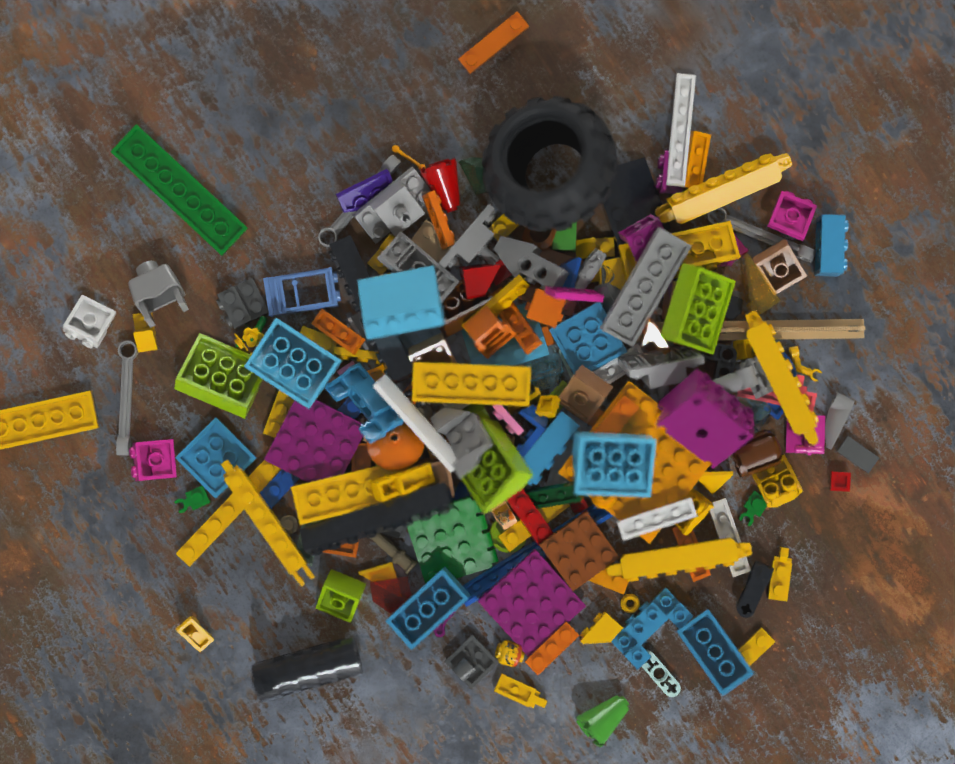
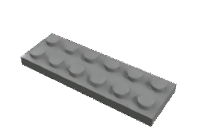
M657 227L601 324L600 329L633 347L692 246Z

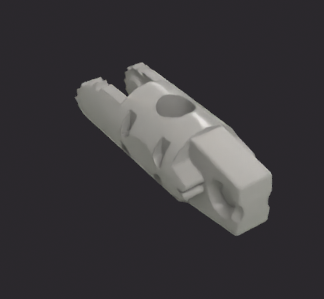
M595 248L579 268L574 288L586 289L605 260L606 254Z

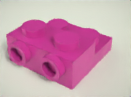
M781 191L767 227L803 241L817 205L808 199L796 197L792 192Z
M173 439L132 443V447H129L130 458H134V466H131L132 478L135 477V481L177 477Z

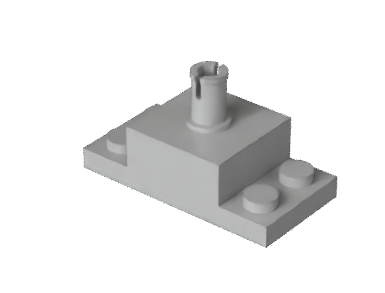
M411 167L352 215L376 244L390 232L396 237L423 216L425 212L421 207L425 203L422 196L431 191L417 171Z
M490 204L487 205L441 259L439 264L443 268L451 270L458 262L457 257L468 266L479 256L488 264H495L493 260L498 262L500 257L487 248L494 238V233L485 226V224L489 226L495 219V208Z
M402 232L393 239L377 258L392 271L391 273L434 265L442 302L460 282Z
M683 345L618 358V365L630 378H641L650 389L657 387V397L661 399L669 393V385L681 383L687 378L686 367L695 368L700 364H704V356L698 350Z

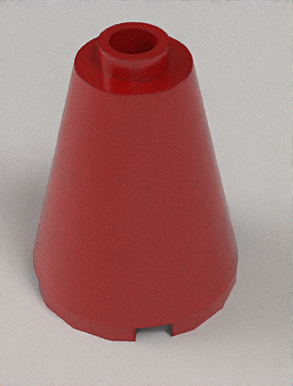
M455 157L451 160L445 159L429 164V168H420V174L430 191L435 190V193L440 197L442 210H446L447 213L457 210V206L460 205Z

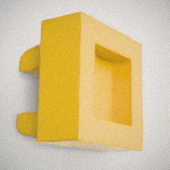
M748 339L733 341V347L737 352L736 360L756 356L755 352H752V346Z
M540 395L535 413L538 416L556 418L560 398L557 395Z

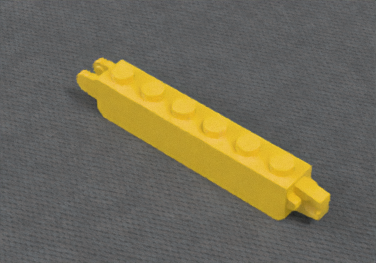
M771 153L762 155L754 161L746 162L738 168L728 170L722 175L709 178L706 182L693 185L683 192L673 194L666 199L667 203L655 209V214L662 223H667L674 219L679 224L686 223L780 182L782 178L781 172L792 166L791 158L787 153L773 156Z
M755 310L745 315L749 326L746 336L794 433L798 435L804 434L809 444L816 445L818 437L814 428L817 427L816 422H819L817 415L814 411L810 412L807 406L810 404L806 393L801 394L799 387L802 385L797 376H792L790 370L793 367L789 359H784L782 352L785 351L780 341H775L773 335L776 333L772 325H767L766 321L763 322Z
M229 460L223 462L221 466L226 471L223 475L224 481L289 574L293 575L301 586L305 585L304 579L297 572L299 569L303 568L311 580L315 577L307 565L306 558L245 471L239 468L238 465L233 467Z
M730 537L623 554L620 557V563L609 565L606 568V572L613 577L622 575L623 579H627L628 582L637 581L641 576H646L647 579L656 578L660 573L670 576L677 574L679 570H685V573L695 572L698 567H704V570L716 568L715 565L723 564V567L735 565L734 562L739 561V558L752 555L750 543H736Z

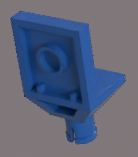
M538 403L519 412V415L536 427L535 430L531 428L524 438L527 439L523 445L519 443L516 447L522 458L546 430L548 418L538 416L535 413Z

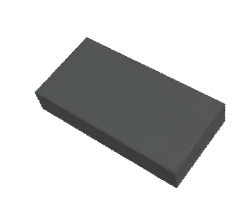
M849 436L844 439L836 451L867 474H869L879 460L878 456Z

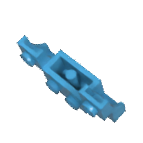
M357 363L350 366L338 378L327 383L325 389L336 402L348 396L368 420V422L360 425L359 431L371 444L385 437L388 431L402 425L404 420L375 390L373 385L376 382L364 367Z
M666 587L649 603L645 601L638 608L640 612L636 616L632 614L625 621L626 625L611 641L637 670L652 657L641 645L668 619L680 629L694 617Z

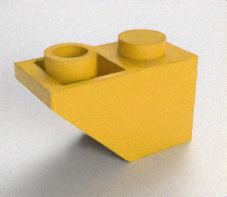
M605 611L602 614L599 612L592 620L594 624L590 628L586 627L580 633V642L582 644L609 643L623 627Z

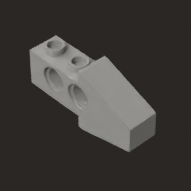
M500 236L494 247V251L514 278L520 274L533 285L536 282L541 284L540 288L544 291L547 286L562 287L569 275L563 268L540 257L539 255L542 250L534 244ZM531 263V267L526 270L527 264ZM547 271V275L541 278L542 273Z

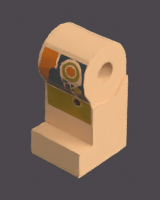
M506 501L490 511L503 530L517 523Z

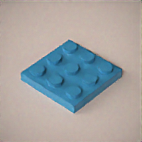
M596 302L558 323L556 328H549L573 374L577 372L581 365L590 371H594L627 352L621 340L600 329L607 316L600 302Z
M217 417L175 457L215 499L229 487L224 481L223 475L226 471L221 466L223 462L229 460L233 467L238 465L239 468L245 471L257 459Z

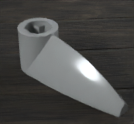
M838 392L830 403L825 424L826 447L832 450L855 402L853 399Z

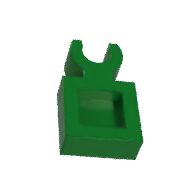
M203 486L186 492L187 499L180 498L174 502L175 504L179 502L184 504V508L179 510V513L186 512L189 506L194 511L211 503Z
M753 491L743 505L747 511L741 513L738 520L741 521L743 517L748 516L749 522L747 526H751L754 522V515L760 517L767 507L763 496Z

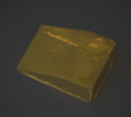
M747 253L740 258L745 300L747 302L746 308L750 313L754 311L761 315L779 303L780 300L749 254Z

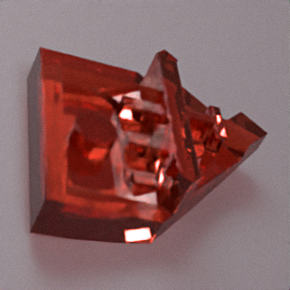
M408 576L370 582L373 602L390 614H393L411 596Z

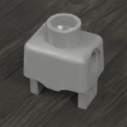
M151 260L143 262L136 268L138 276L128 282V286L136 307L150 327L156 326L151 312L177 301L184 312L189 310L184 299L186 294L168 264L158 266L156 261Z

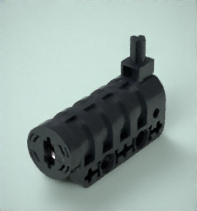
M354 637L348 639L341 638L259 661L251 666L252 683L261 703L279 699L293 693H300L307 689L318 688L325 684L339 682L346 678L363 675L362 662Z

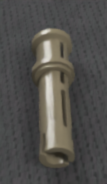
M377 533V536L370 538L392 558L394 564L397 563L405 570L406 575L418 564V561L411 559L405 550H400L384 534Z

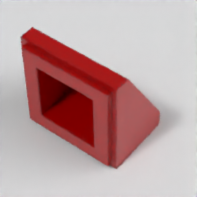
M584 497L580 502L569 503L574 513L588 508Z

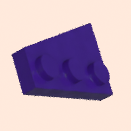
M385 169L337 193L336 197L344 213L357 211L393 182L390 172Z

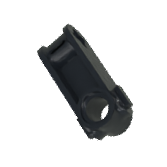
M757 560L754 562L748 580L737 602L736 608L740 616L744 618L753 616L762 594L774 571L773 567ZM748 604L750 610H746L744 613L741 606Z

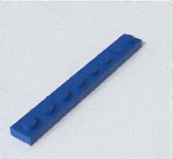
M350 397L337 409L353 419H356L362 413ZM282 469L260 494L272 509L300 478Z

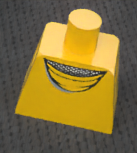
M621 257L605 260L591 282H599V285L608 282L622 290L627 279Z

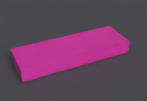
M547 286L545 289V294L555 299L603 302L604 295L595 290Z

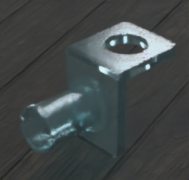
M762 403L760 407L753 405L751 408L754 413V433L761 429L769 417L768 414L772 411L771 406L767 403Z

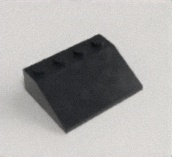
M645 157L618 165L616 179L612 181L610 186L612 189L611 194L605 204H601L617 248L621 244H626L625 241L621 240L618 232L650 214L657 217L655 209L662 205ZM661 222L665 231L671 229L669 222Z

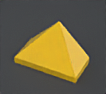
M733 471L704 472L698 482L713 495L733 476Z

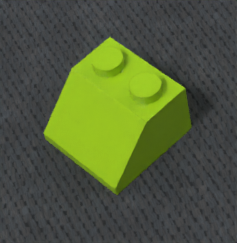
M331 569L315 609L351 623L367 583Z

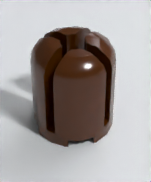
M765 429L754 433V437L731 454L740 478L778 466L782 461L781 447L776 436L770 430Z

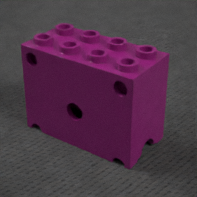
M698 369L658 401L657 407L660 410L663 409L658 417L656 426L665 427V433L704 462L710 461L713 469L754 437V413L752 409L744 406L734 395L731 396L721 385L713 382L707 374L700 372Z

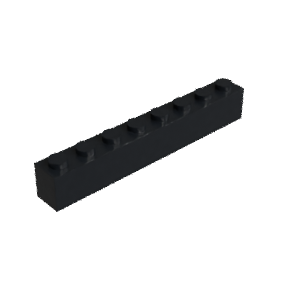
M351 235L329 244L330 251L328 253L332 262L336 261L338 265L336 271L340 279L344 278L346 282L344 288L347 295H352L354 299L352 305L355 312H360L362 316L358 280L370 278ZM362 317V318L359 319V320H360V322H361V325H362L363 329L365 330V328H364V323H363V317ZM397 334L369 339L371 346H376L378 353L375 354L379 363H384L386 368L384 374L394 384L413 377V367Z
M445 482L301 528L299 531L304 551L309 555L317 556L328 549H339L343 544H355L359 542V539L365 537L373 538L377 536V533L392 532L399 526L406 527L418 520H429L436 514H447L450 510L455 509L450 487Z

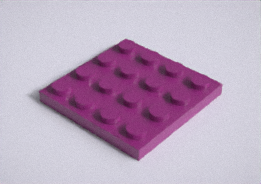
M294 400L264 460L308 483L342 475L345 473L363 438L362 433L359 431L360 425L363 423L318 400H315L310 409Z
M536 549L477 600L516 644L521 645L522 651L528 657L565 622L568 623L586 607L582 600Z

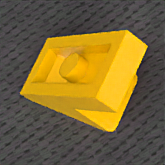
M592 237L576 240V258L586 259L595 248L606 254L605 258L615 257L614 237L596 239Z
M142 313L133 314L135 328L133 335L138 352L158 350L155 326L150 327Z
M190 616L176 628V631L199 652L214 641L213 636L200 625L196 617Z

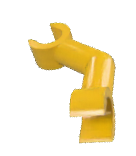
M798 346L789 347V353L796 371L809 376L812 381H818L812 375L814 372H822L819 369H810L801 365Z

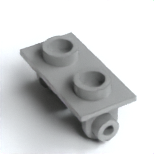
M757 356L739 364L741 370L750 366L754 368L759 384L750 388L756 399L773 392Z

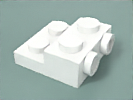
M81 295L65 321L63 331L72 340L76 338L82 340V344L88 348L93 346L98 348L107 333L109 325L116 316V311Z

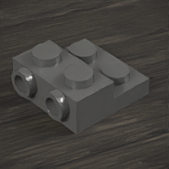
M253 278L217 294L219 299L216 302L221 310L225 309L228 315L225 317L229 327L233 326L234 329H238L269 313L268 307Z

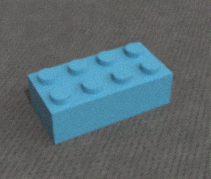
M562 411L523 457V460L534 474L527 482L530 486L532 483L536 485L543 477L541 472L544 469H550L555 462L553 460L555 455H561L568 447L565 443L569 439H574V432H580L578 430L579 425Z
M444 567L398 608L386 622L412 650L468 600L471 594Z
M709 609L677 631L722 696H725L754 675L752 669Z

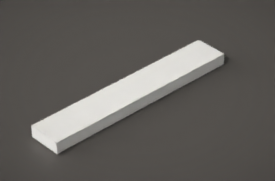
M681 73L676 75L666 185L685 187L696 75Z
M386 374L383 375L373 385L375 390L452 473L455 470L452 464L457 461L452 447L436 432L435 428Z

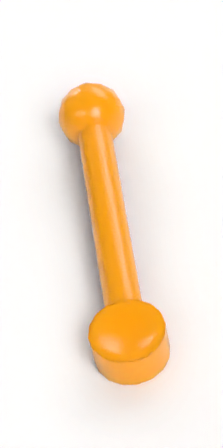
M394 145L392 147V151L394 153H399L404 158L409 160L411 163L416 165L418 169L422 167L426 168L424 164H419L410 156L402 152L399 146Z

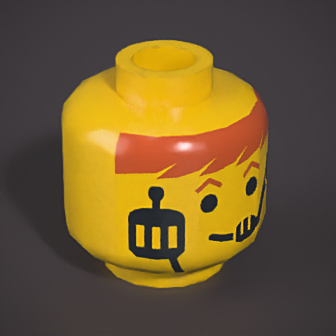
M510 640L498 643L495 650V658H497L498 663L510 667H516L519 662L522 663L525 656L521 645Z

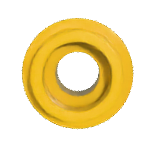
M626 594L621 599V608L627 613H634L638 610L640 601L636 595ZM633 600V606L628 607L627 601Z

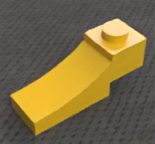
M426 462L399 473L385 475L371 481L370 484L375 500L383 502L397 495L403 496L433 483L435 478L431 464Z

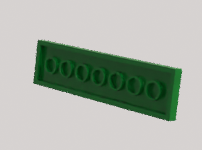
M137 124L110 151L221 256L249 229Z

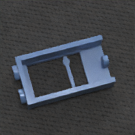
M332 267L263 278L270 317L339 306L338 302L341 301L340 290H336L335 283L338 282L337 271H333ZM325 274L329 301L300 306L296 278ZM293 279L292 285H294L297 307L287 308L282 281Z

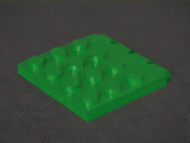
M470 495L453 500L455 509L450 510L447 514H436L429 520H418L413 522L412 525L407 526L425 584L444 567L455 578H460L492 568V564L499 561L495 548H489L494 544L490 531L486 530L488 529L485 515L484 513H479L482 510L474 498L471 499Z

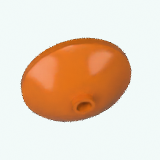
M404 421L402 425L388 431L385 437L371 444L367 441V450L372 461L379 467L389 471H401L413 466L422 456L425 447L423 441ZM393 436L398 437L395 441L391 440Z

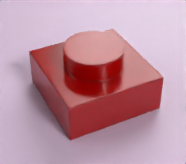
M831 471L829 491L850 492L851 473Z

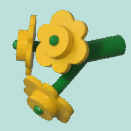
M261 316L255 328H246L242 340L234 333L237 338L234 340L236 347L244 348L248 351L244 342L249 347L258 346L264 337V334L261 332L267 322V318Z

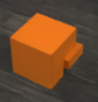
M536 288L531 303L526 302L524 307L525 310H528L526 318L556 328L557 323L562 321L563 315L561 312L566 299H555L545 294V291Z
M487 305L463 325L476 343L474 344L475 347L486 359L490 358L517 335Z

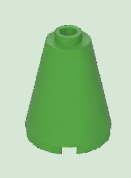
M615 695L578 715L575 719L587 737L594 738L595 740L592 742L601 748L628 712L629 703L623 696Z

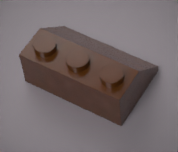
M462 279L459 280L460 282L442 302L446 323L437 327L446 338L464 329L461 325L493 298L489 291H487L485 297L467 299Z

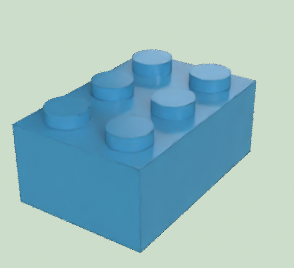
M822 214L816 219L815 251L817 252L815 254L814 276L837 277L843 274L844 270H847V259H844V252L848 249V240L845 239V232H848L849 223L846 220V215Z

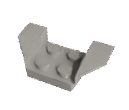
M445 407L430 418L436 432L446 435L457 457V461L452 465L459 478L474 469L480 456L493 446L479 415Z

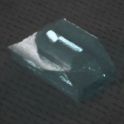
M559 352L522 363V366H531L530 383L538 387L539 391L559 386L561 375L564 373Z

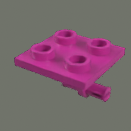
M817 415L819 422H816L817 427L814 428L818 437L816 445L809 444L804 434L798 435L794 433L786 417L785 453L824 454L825 416Z

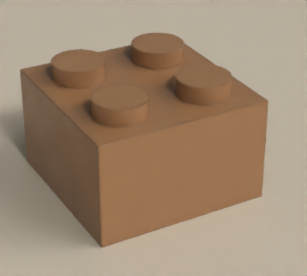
M786 239L781 240L752 258L773 295L780 293L807 277L805 270Z

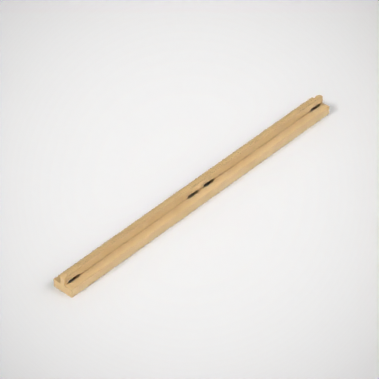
M864 319L763 321H766L767 325H772L776 333L773 335L775 340L864 338ZM724 321L720 333L726 332V334H720L718 341L748 339L746 336L749 330L747 321ZM647 322L636 342L671 341L660 338L664 322Z

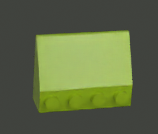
M682 263L660 338L714 355L736 281L704 268Z
M199 333L176 377L175 390L245 419L263 379L244 367L251 357L250 354Z
M481 418L493 446L480 456L476 467L461 477L482 512L486 514L521 490L534 474L499 422Z

